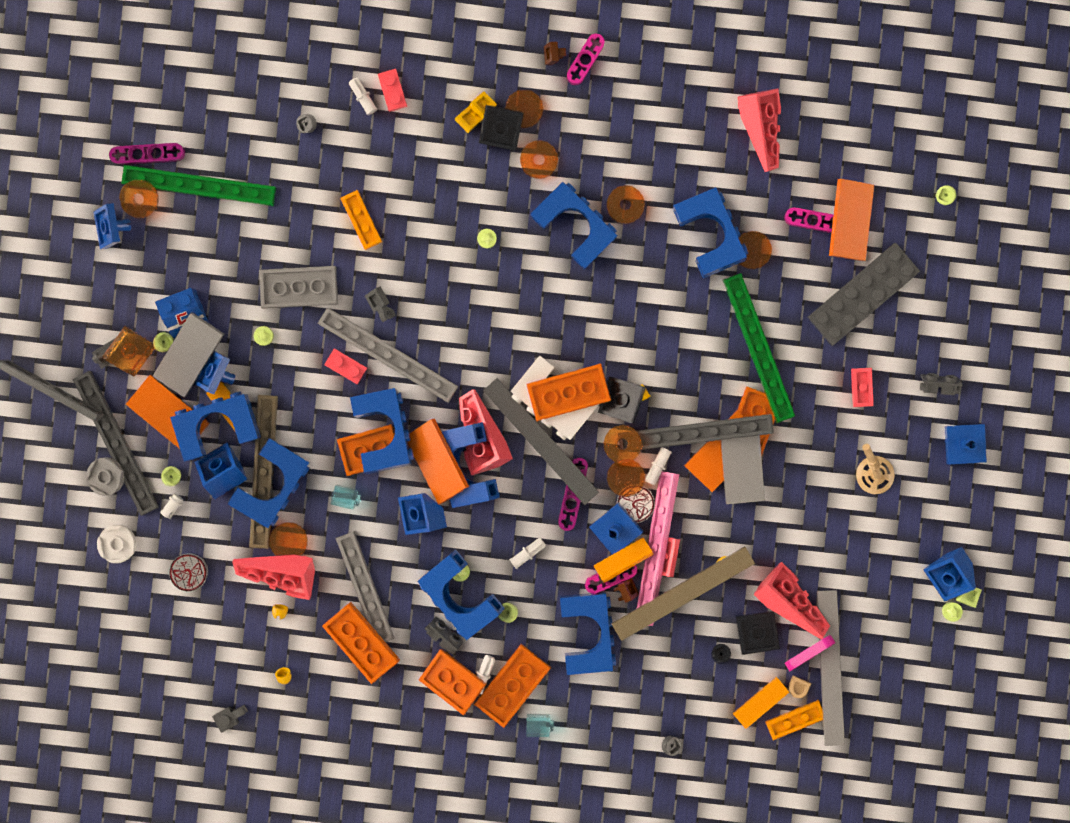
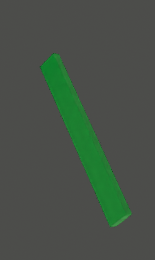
M127 165L123 167L121 181L122 185L267 206H274L276 187Z
M742 274L723 279L722 281L776 423L795 417Z

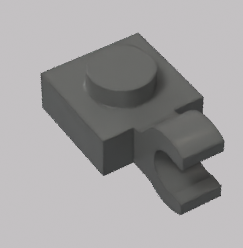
M381 286L365 295L372 311L379 313L382 322L396 316L394 310L387 307L389 301Z
M245 704L235 710H232L231 706L214 714L212 718L220 732L223 733L239 723L237 718L246 714L248 710Z

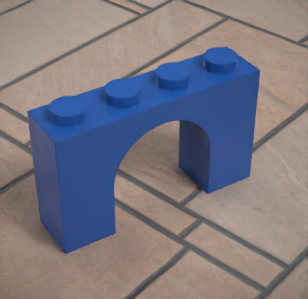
M562 182L530 214V217L544 230L559 214L565 211L581 213L589 223L590 233L585 242L571 257L585 270L617 238V230L610 223L606 225L602 221L603 216L597 210L592 211L588 207L590 203L583 196L579 198L575 194L576 189L570 183L565 184Z
M717 188L673 205V212L680 227L698 219L709 218L718 222L724 231V242L721 246L696 257L695 262L702 278L744 262L748 254L745 244L740 243V233L737 226L733 227L731 222L733 217L730 210L725 209L723 204L725 202L722 192L717 191Z
M396 388L350 397L355 418L383 414L390 417L395 426L394 438L387 447L361 453L364 473L371 474L412 465L411 460H414L412 448L409 449L408 446L410 434L409 430H405L404 426L407 418L405 411L401 410L400 404L403 403L401 392L398 393Z
M241 391L230 394L231 398L229 399L217 398L212 400L210 405L198 404L193 406L194 410L188 412L186 409L175 412L176 416L170 417L184 462L206 456L200 436V426L208 415L215 412L225 414L230 418L239 444L261 438L248 394H242Z
M483 422L441 431L459 467L460 456L464 448L468 445L487 441ZM464 475L469 487L449 500L452 508L500 498L496 479L473 482Z
M270 438L266 441L259 455L281 469L284 476L282 490L275 497L263 500L237 487L227 503L266 528H269L270 525H275L279 518L277 513L280 509H285L289 502L287 497L291 492L295 493L300 485L297 483L301 476L305 477L310 469L308 461Z
M455 549L417 582L420 584V588L431 597L434 605L441 609L445 618L456 627L458 634L467 641L499 616L505 608L493 594L479 605L471 608L462 607L451 598L449 582L468 564Z
M605 592L560 596L562 617L588 616L593 618L601 628L600 640L594 648L588 651L565 653L567 675L613 671V666L616 665L615 654H611V647L614 646V636L610 635L609 627H613L611 624L612 616H608L607 609L611 608L610 597H606Z

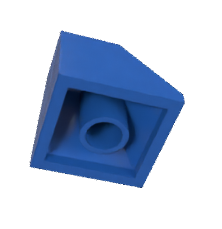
M426 493L398 497L405 535L430 532L447 527L444 509Z
M962 547L945 554L923 569L944 602L976 588L973 563Z

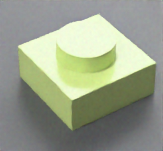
M975 588L970 592L957 596L956 601L976 608L982 590Z

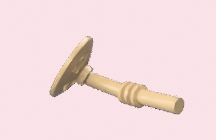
M864 444L862 449L867 458L859 464L856 471V480L859 486L867 493H883L893 484L894 469L888 460L875 456L869 444ZM882 463H884L888 467L890 474H888L886 468L881 465ZM867 464L869 466L868 471L863 469ZM862 476H864L866 482H867L869 485H871L870 488L867 487V486L864 484V482H863V480H862ZM884 480L888 481L883 488L877 489V485L883 483Z

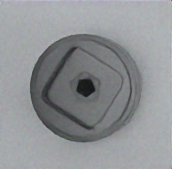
M311 114L300 115L296 123L298 130L302 133H312L317 126L316 119Z
M667 736L662 742V750L669 756H675L681 750V741L675 736Z

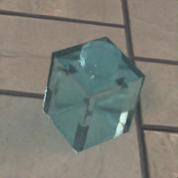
M335 485L330 504L353 510L356 506H359L361 495H358L359 490Z
M527 714L526 737H550V732H553L554 720H550V714Z

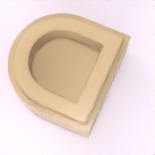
M793 675L788 689L793 697L803 698L807 695L811 683Z

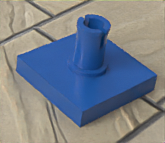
M114 203L105 204L93 212L100 249H108L119 243V231L131 230V225H127V223H131L130 219L116 220Z
M214 351L194 384L211 394H215L220 381L232 385L235 381V374L225 371L230 359Z
M985 424L945 426L947 464L987 462Z
M619 502L589 526L612 555L625 548L643 533V530Z

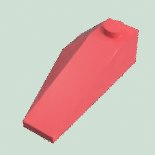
M772 89L739 96L738 108L740 116L764 171L767 172L779 168L780 145L777 142V132H780V125H777L778 114H781L779 90Z
M473 389L461 396L459 404L461 421L464 422V426L483 422L487 438L485 442L468 445L466 451H464V457L470 474L476 475L495 469L512 460L513 458L506 440L476 390Z
M282 555L233 559L232 561L236 575L256 583L260 581L270 585L269 588L275 590L277 587L287 591L286 595L306 600L311 598L315 568L313 559L310 557Z
M780 562L760 583L754 596L770 610L820 639L824 638L830 627L829 623L818 607L811 604L807 598L809 594L806 590L803 591L800 588L796 575Z

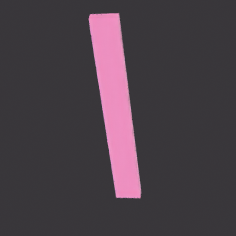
M662 471L659 476L648 545L654 555L645 559L637 608L659 596L679 474Z

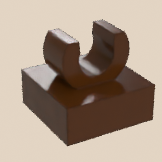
M549 42L544 46L545 65H554L559 59L566 56V48H558V42Z
M632 578L621 582L614 588V592L619 590L622 595L618 598V601L624 600L625 603L632 601L639 595Z

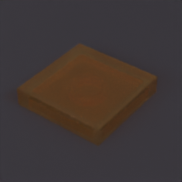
M124 326L102 357L104 360L135 377L155 347L153 342Z

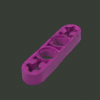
M178 143L116 146L109 151V159L117 165L177 162L185 157V149ZM176 147L180 151V153H177V157L173 154H167L168 158H166V150L174 151ZM155 148L161 149L162 152L161 156L157 159L152 157V151ZM140 149L143 155L140 159L135 160L133 152ZM119 151L121 154H128V157L122 156L118 160L114 155H117Z
M575 458L572 461L574 464L582 461V465L585 466L580 471L586 477L588 470L587 461L583 458ZM567 485L558 519L559 527L564 531H570L574 528L581 501ZM569 498H573L577 502L576 507L573 509H569L565 505L566 500ZM563 510L575 512L574 516L570 514L569 519L572 525H568V527H564V523H561L567 516V513L563 514Z

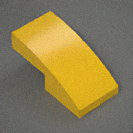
M483 91L455 118V121L469 133L483 120L486 104L497 106V104Z

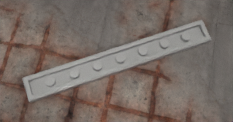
M328 307L317 323L448 403L458 388L457 385Z
M837 590L817 591V607L830 625L824 638L831 635L836 642L820 653L824 745H845Z

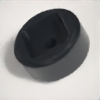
M717 644L711 652V657L714 662L725 664L731 657V650L725 644Z

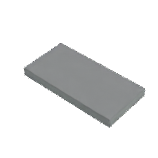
M336 266L259 270L262 309L338 305Z
M193 312L190 313L153 377L185 398L212 356L224 333Z
M760 435L721 440L726 504L765 501Z

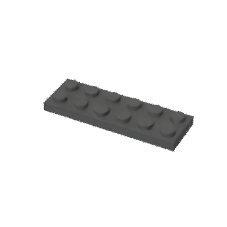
M895 242L807 318L827 342L834 346L916 276L920 270Z

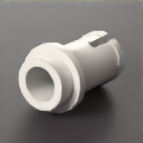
M177 494L169 497V502L160 512L168 519H171L178 507L183 505V498Z

